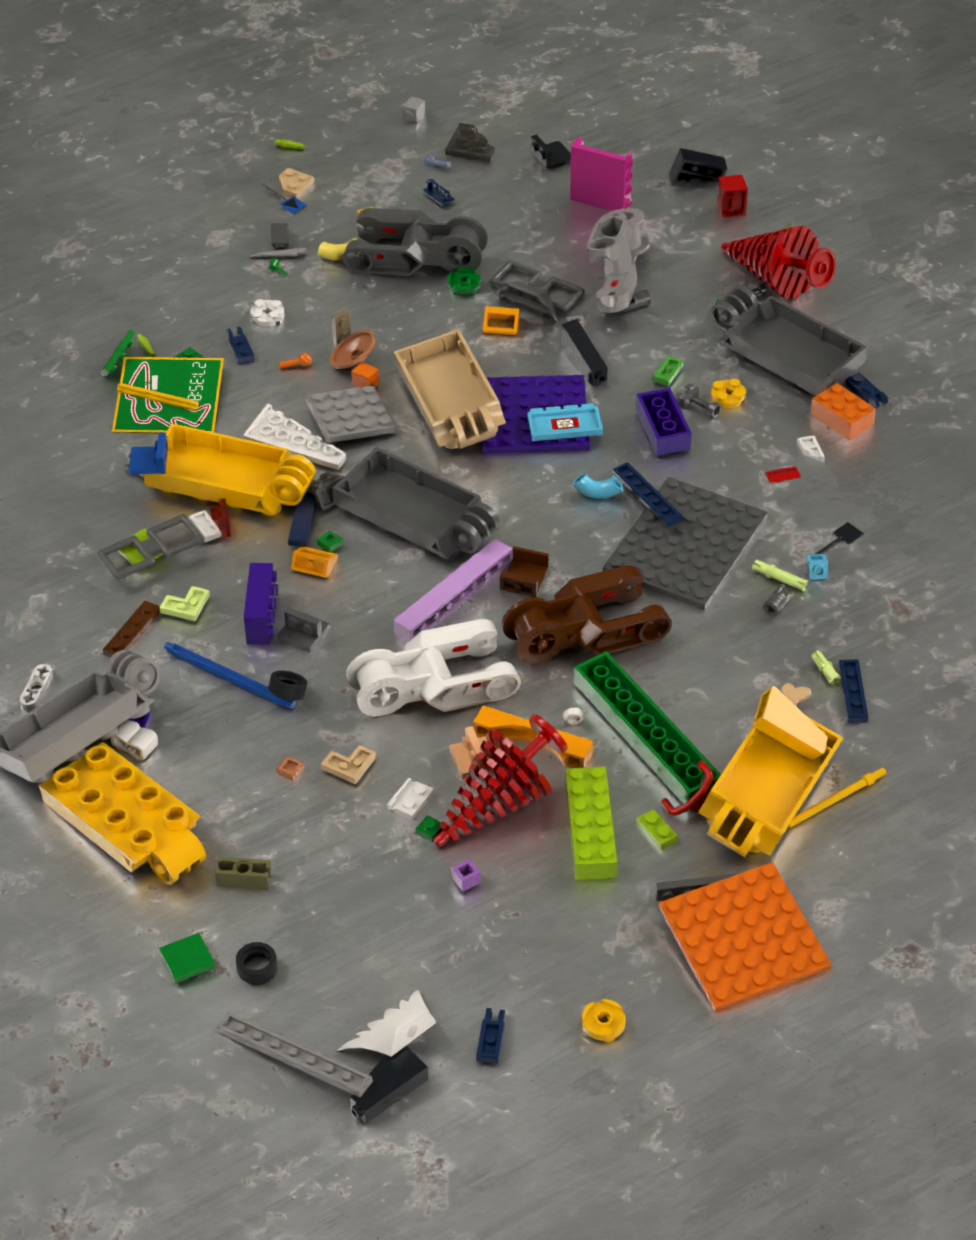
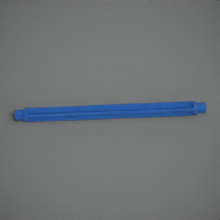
M167 642L164 646V650L169 651L170 654L261 697L267 698L276 704L293 709L296 705V701L276 697L269 692L267 686L184 647Z

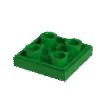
M199 932L159 948L160 954L175 984L216 968L215 962Z

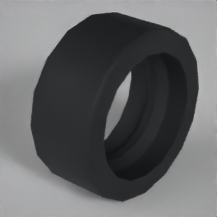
M275 671L271 674L268 690L271 694L282 699L300 700L305 696L307 680L303 676L291 671Z
M252 942L244 945L236 955L237 973L243 981L250 984H262L269 981L277 971V956L274 949L263 942ZM254 956H262L269 960V964L259 970H251L244 966L245 961Z

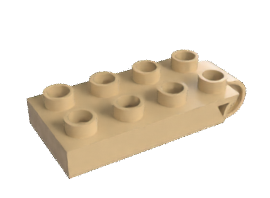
M459 329L394 351L397 368L439 447L445 446L449 449L465 448L495 437L498 426L506 423L500 402Z

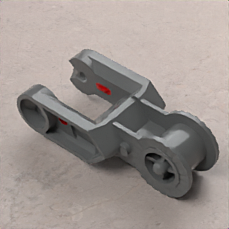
M367 208L360 211L356 219L358 236L363 240L357 239L349 242L343 253L342 260L350 271L359 274L411 276L423 265L442 266L452 273H455L456 269L459 268L476 270L482 261V251L487 245L488 233L481 223L467 216L454 217L446 223H436L421 210ZM367 226H372L373 229L370 230ZM381 238L403 239L401 246L369 243L378 241ZM357 252H362L363 256L358 255Z

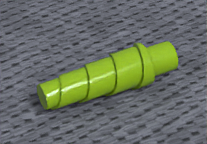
M276 139L275 145L281 146V148L301 150L305 148L304 144L286 139Z
M138 334L139 345L150 357H155V352L148 339L143 334Z

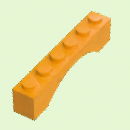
M484 705L473 721V728L478 737L486 736L489 729H493V732H500L504 739L507 737L508 739L532 741L537 736L529 720ZM556 729L565 740L568 749L560 753L553 750L547 744L545 747L553 751L562 760L564 765L572 768H586L593 755V741Z

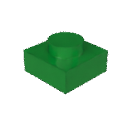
M329 531L317 539V545L332 552L343 545V538Z
M427 815L415 828L416 834L433 842L434 837L442 832L440 829L442 822Z

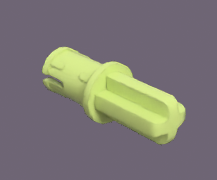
M819 650L815 651L811 658L819 667V672L826 677L830 685L837 684L841 677L834 670L832 662H828Z

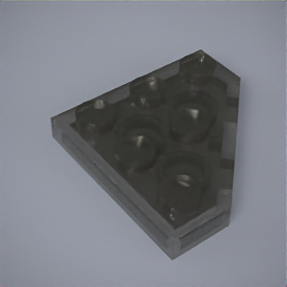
M459 123L445 149V155L490 163L495 155V148L488 144V140L483 134H479L475 125Z

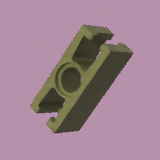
M218 857V868L215 871L217 886L269 890V878L272 875L270 860Z

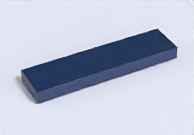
M304 495L302 500L296 505L288 545L307 546L317 503L314 496Z
M859 659L839 660L838 665L848 723L868 722Z

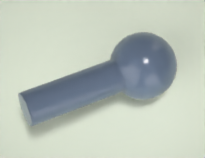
M432 155L424 159L426 166L451 167L450 161L437 160Z

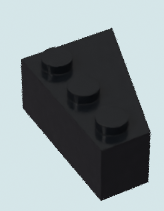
M680 148L669 172V177L672 185H677L679 182L692 184L693 181H701L702 183L719 182L718 178L725 175L727 165L724 157Z

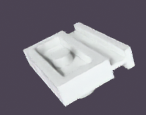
M408 777L388 802L387 810H393L396 814L413 821L433 796L434 789L418 781L413 782Z

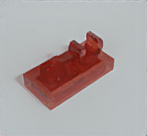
M219 499L220 507H210L212 520H218V527L220 531L223 530L224 538L231 537L226 499Z

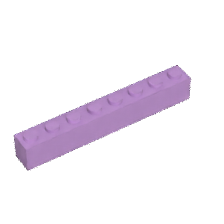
M496 538L486 544L482 550L475 553L467 562L461 564L457 570L450 573L442 582L436 584L432 590L424 594L417 602L411 604L403 613L397 615L394 619V633L409 642L421 631L432 628L511 564L512 548Z

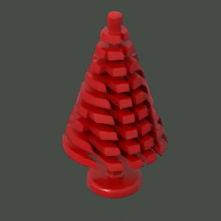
M806 226L781 229L721 245L722 252L727 253L735 262L785 299L799 298L800 293L804 294L811 286L819 289L826 287L832 281L836 271L834 253L831 249L823 247L818 249L819 242L817 237H813L814 232Z
M532 714L529 718V723L537 736L523 750L517 746L515 747L514 743L507 737L504 739L500 732H493V729L488 730L486 734L487 743L485 740L482 741L480 745L481 752L476 754L474 758L476 764L472 763L468 769L470 775H465L463 779V784L467 789L463 790L462 786H460L457 791L461 801L454 798L451 803L458 816L448 809L445 816L451 824L448 826L446 822L442 821L440 825L442 832L433 839L436 846L441 848L449 839L452 841L460 839L455 832L457 829L465 836L470 834L471 830L465 824L466 822L474 829L482 828L483 825L476 818L475 814L483 822L486 821L487 824L495 822L492 815L496 814L499 819L506 816L504 807L507 812L513 813L518 810L517 805L523 807L530 803L529 800H534L535 802L541 799L540 794L542 793L544 796L552 794L553 789L543 773L539 775L537 766L531 761L546 744L560 753L568 749L565 740L552 725L541 716Z

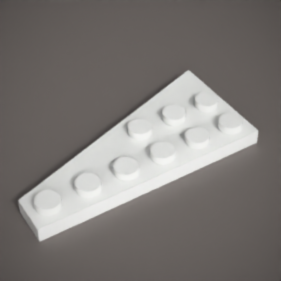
M268 403L243 434V439L286 448L290 451L291 455H301L313 463L339 470L346 461V453L332 444H326L321 437H315L309 429L293 419L286 418L281 411H275Z

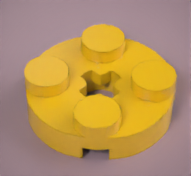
M738 379L713 382V387L711 388L712 402L722 404L723 408H735L740 406L743 400L745 401L746 389L740 384Z
M602 999L601 1002L595 1004L593 1001L582 1012V1029L584 1033L596 1040L607 1043L613 1042L625 1029L626 1017L623 1009L612 1000ZM599 1018H608L606 1023H602Z

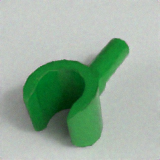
M273 258L269 262L270 271L276 270L284 276H288V273L279 267L280 262L277 259Z

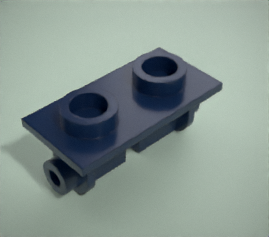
M434 179L426 181L427 188L422 191L441 206L455 200L451 196L450 191L439 186Z

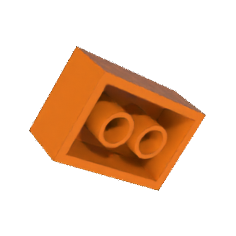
M838 383L812 398L811 415L848 440L853 439L874 425L876 408Z

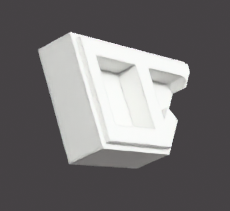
M814 435L797 438V444L802 455L825 462V456Z

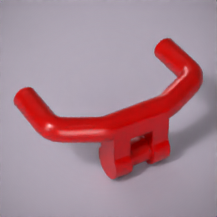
M704 761L698 763V767L705 775L704 781L700 789L685 804L674 808L667 798L661 800L662 806L671 816L680 815L691 809L698 813L713 781V772Z

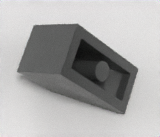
M287 223L271 224V242L275 248H285V245H289V226Z

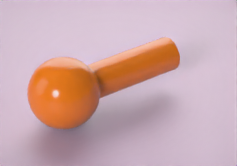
M302 353L299 358L279 362L280 369L296 365L307 367L311 364L312 357L308 353Z

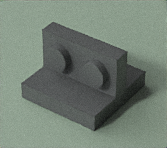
M287 607L284 611L285 626L277 634V638L279 641L311 653L330 630V623Z

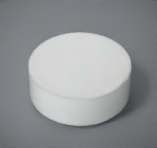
M579 708L566 710L563 713L564 723L567 725L579 724L583 720L582 710Z

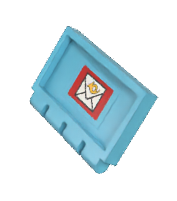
M594 403L581 404L580 408H578V405L563 406V409L560 406L546 407V411H543V408H534L527 412L532 441L603 435L598 406H594Z

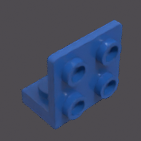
M159 433L158 440H155V447L131 448L129 474H166L168 456L166 433Z

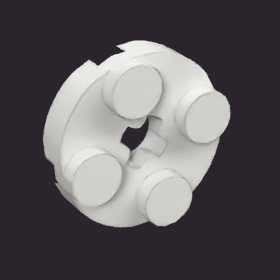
M256 300L255 305L250 310L251 320L256 321V324L262 327L276 325L275 322L279 320L282 322L285 317L284 307L279 300Z

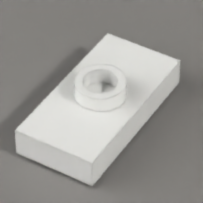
M206 510L189 516V520L203 535L205 543L222 536L220 529Z

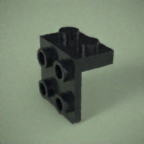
M537 134L531 136V152L546 168L571 160V153L560 141L545 144Z

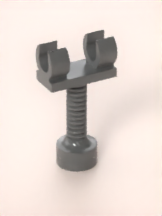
M688 384L684 387L687 389L684 392L685 396L680 392L674 395L678 405H681L682 408H685L692 402L705 408L707 414L712 417H717L721 411L720 404L716 402L710 404L698 398L699 387H695L693 384Z

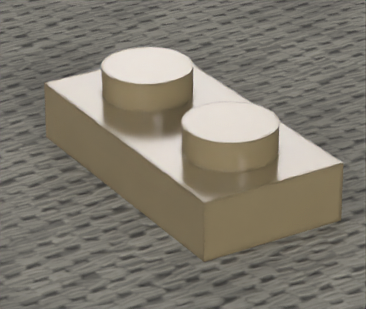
M346 309L331 316L333 343L336 346L347 336L351 335L350 315Z

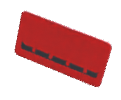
M796 466L765 472L770 483L801 477Z

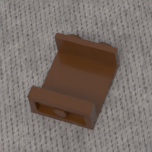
M513 546L511 564L507 572L502 571L500 574V590L535 598L549 569V554Z

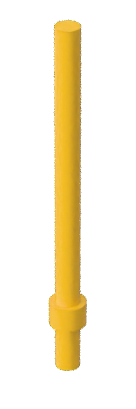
M882 767L873 773H867L859 781L796 815L788 829L859 789L871 786L875 783V780L887 774L886 770Z

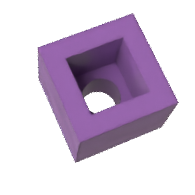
M470 859L451 867L452 878L462 892L481 883L480 872Z

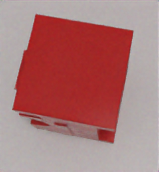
M743 175L719 177L717 205L722 218L746 215L748 187Z

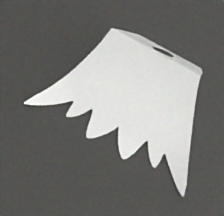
M417 990L410 996L408 1002L405 1000L400 1001V1009H387L384 1012V1019L367 1024L371 1031L356 1033L360 1038L345 1043L337 1051L348 1048H364L392 1057L434 1025L436 1021L426 1007L420 990Z

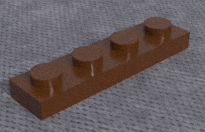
M144 601L103 648V655L111 658L118 651L130 650L158 617L160 606Z

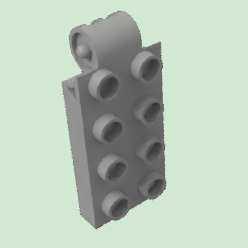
M129 650L116 652L107 663L106 674H101L97 671L91 672L0 731V767L32 783L48 780L53 776V769L64 761H74L81 758L86 753L88 745L97 739L104 740L114 736L118 732V725L127 719L139 718L148 713L150 710L149 705L155 700L147 697V695L157 687L160 681L159 666L153 660Z

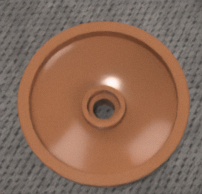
M361 330L343 339L331 353L330 363L337 369H348L365 361L375 346L376 338L373 332Z

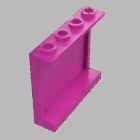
M577 138L571 146L570 200L610 211L630 208L632 199H630L632 192L631 180L633 176L631 172L633 159H631L632 152L629 151L626 157L583 146V139Z

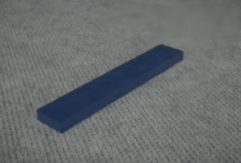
M628 462L612 469L613 475L667 528L683 521L682 514Z

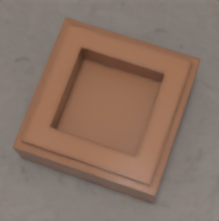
M286 756L276 769L278 775L294 781L304 769V763Z

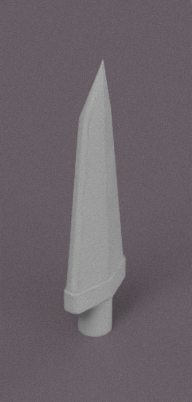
M295 247L258 252L250 257H298V255H306V248Z

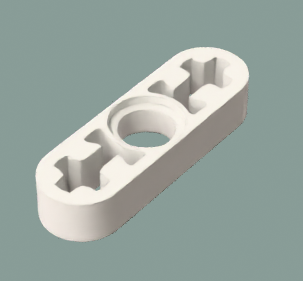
M40 664L34 669L20 696L21 708L24 711H33L39 706L53 678L51 666ZM36 685L41 686V688L38 690L31 689L33 686Z

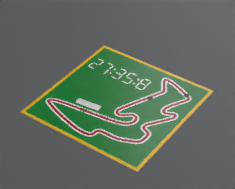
M124 357L120 383L198 401L199 406L198 409L193 411L118 392L112 432L166 433L173 423L214 433L224 358Z

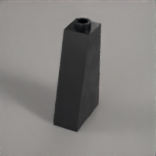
M575 319L561 324V351L592 386L607 381L608 367L579 321Z
M407 1045L392 1057L385 1054L369 1073L372 1076L373 1082L363 1095L358 1097L352 1094L350 1097L351 1113L356 1119L360 1118L367 1124L428 1080V1066Z

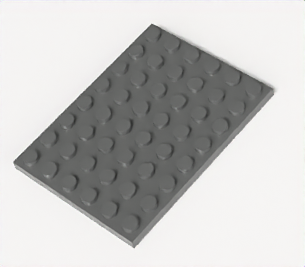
M668 477L658 492L682 514L683 521L667 528L646 507L605 563L603 571L629 565L635 566L644 577L642 581L643 588L705 610L767 519L768 512Z

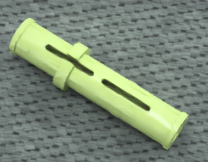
M756 559L754 562L756 565L753 564L752 566L753 571L764 574L769 579L773 578L803 592L806 589L805 586L808 585V580L778 569L774 564L769 565Z

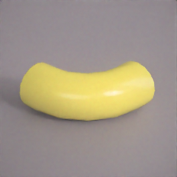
M322 242L318 249V256L331 261H343V253L349 242L337 245Z

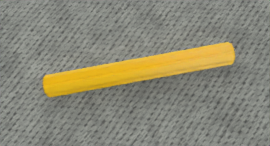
M119 383L117 386V392L195 411L199 406L198 401Z

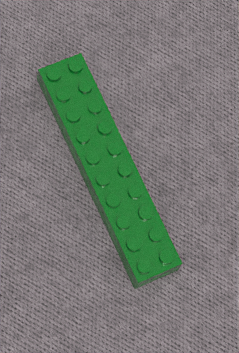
M607 651L574 666V684L683 804L700 789L704 781L705 775L698 767L700 761H704L713 772V781L707 792L708 794L710 793L721 774Z

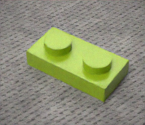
M654 809L637 817V824L660 850L678 840V835Z

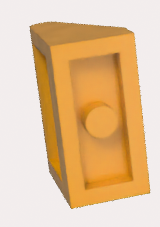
M485 306L483 333L517 336L520 310L518 308ZM489 319L514 321V329L488 327Z
M302 546L293 552L291 570L326 578L335 565L338 554Z

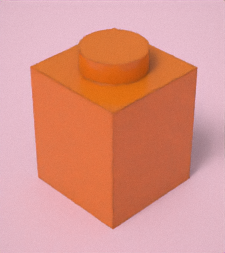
M361 362L351 371L352 385L360 388L365 386L376 387L379 384V369Z

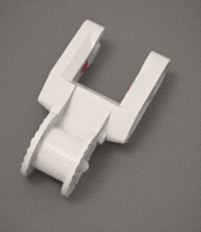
M478 619L421 631L404 646V651L394 653L386 649L369 650L352 660L346 671V677L350 686L360 690L357 695L359 709L362 713L373 717L394 713L406 703L425 700L429 705L443 712L503 700L517 692L520 688L521 680L514 666L509 662H498L485 670L451 676L445 663L446 659L466 655L483 657L496 650L498 630L495 624L488 619Z

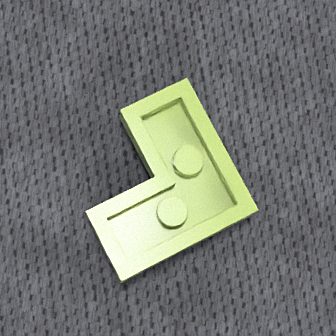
M192 586L185 599L167 595L160 606V613L196 621L210 597V591Z

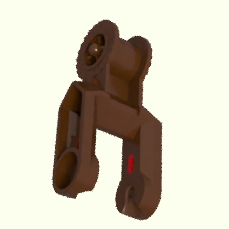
M629 565L571 579L554 595V600L547 601L539 597L523 599L507 610L503 616L501 627L506 637L517 641L515 652L518 658L524 663L538 664L550 660L563 649L578 645L599 655L605 651L611 654L654 643L669 633L672 627V620L660 605H649L636 614L608 621L603 620L596 606L616 601L619 603H630L642 595V581L644 577L637 567Z

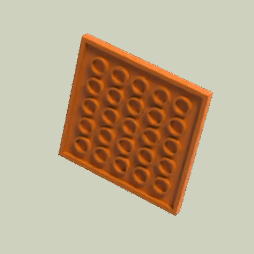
M773 862L659 902L658 908L714 1012L831 969V962Z

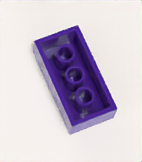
M671 388L637 393L636 412L656 456L690 450L692 433Z
M250 563L243 617L246 644L270 645V637H274V625L272 623H275L276 614L273 610L277 609V598L275 596H278L279 587L278 584H275L277 582V571H274L273 563Z

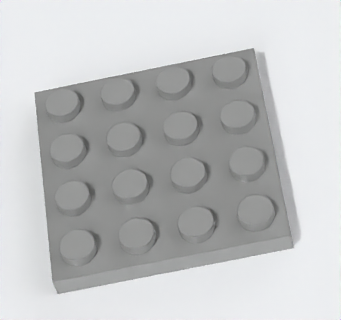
M374 386L306 395V402L327 443L395 433V425Z

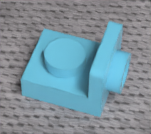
M825 554L806 555L810 580L828 579V560Z

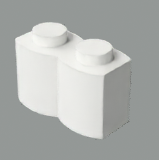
M126 720L118 726V732L111 737V744L121 751L128 752L137 759L144 760L158 745V740L153 730L140 727L135 721Z

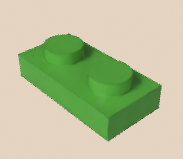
M667 356L653 375V381L669 386L682 369L684 361Z

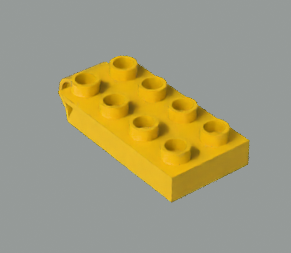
M172 423L166 432L168 443L166 474H143L145 486L161 489L163 492L179 493L192 496L198 500L214 501L227 504L233 508L249 509L272 516L281 511V504L293 506L302 500L315 477L316 470L312 462L306 457L296 454L291 455L290 451L286 448Z
M809 718L828 737L826 752L823 756H819L812 761L753 727L711 789L698 812L707 818V823L710 826L707 835L744 858L749 851L753 853L763 852L770 856L835 754L843 737Z
M104 742L91 747L81 758L73 761L65 768L57 770L52 777L39 785L43 802L130 872L148 862L153 872L163 883L172 885L179 879V873L187 874L191 870L192 864L199 865L206 859L204 847L190 831L196 826V821L201 816Z

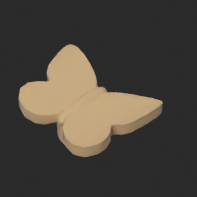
M786 683L782 686L781 693L797 707L799 702L806 700L811 695V689L807 687H797L795 689L792 684Z

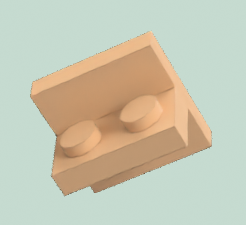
M473 726L465 728V736L462 737L463 742L450 745L451 754L462 779H464L465 775H470L468 771L472 763L476 764L474 758L476 754L481 752L480 745L482 741L485 740L487 743L486 736L477 738Z

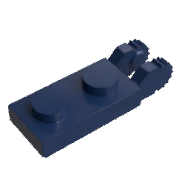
M241 326L236 327L238 335L236 337H233L231 329H226L229 345L237 363L255 360L253 351L246 336L243 334Z
M860 372L845 380V384L853 392L874 408L880 407V403L884 405L888 403L889 399L886 394L876 388Z
M492 1008L486 1009L485 1019L482 1020L476 1061L499 1062L505 1027V1010L500 1009L498 1021L491 1020Z

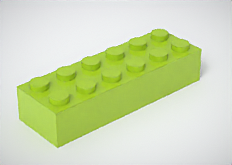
M606 767L565 769V789L575 880L617 878V856Z

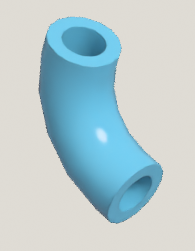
M582 473L572 483L574 488L583 495L594 499H608L623 491L622 483L615 476H611L604 481H596L586 473Z

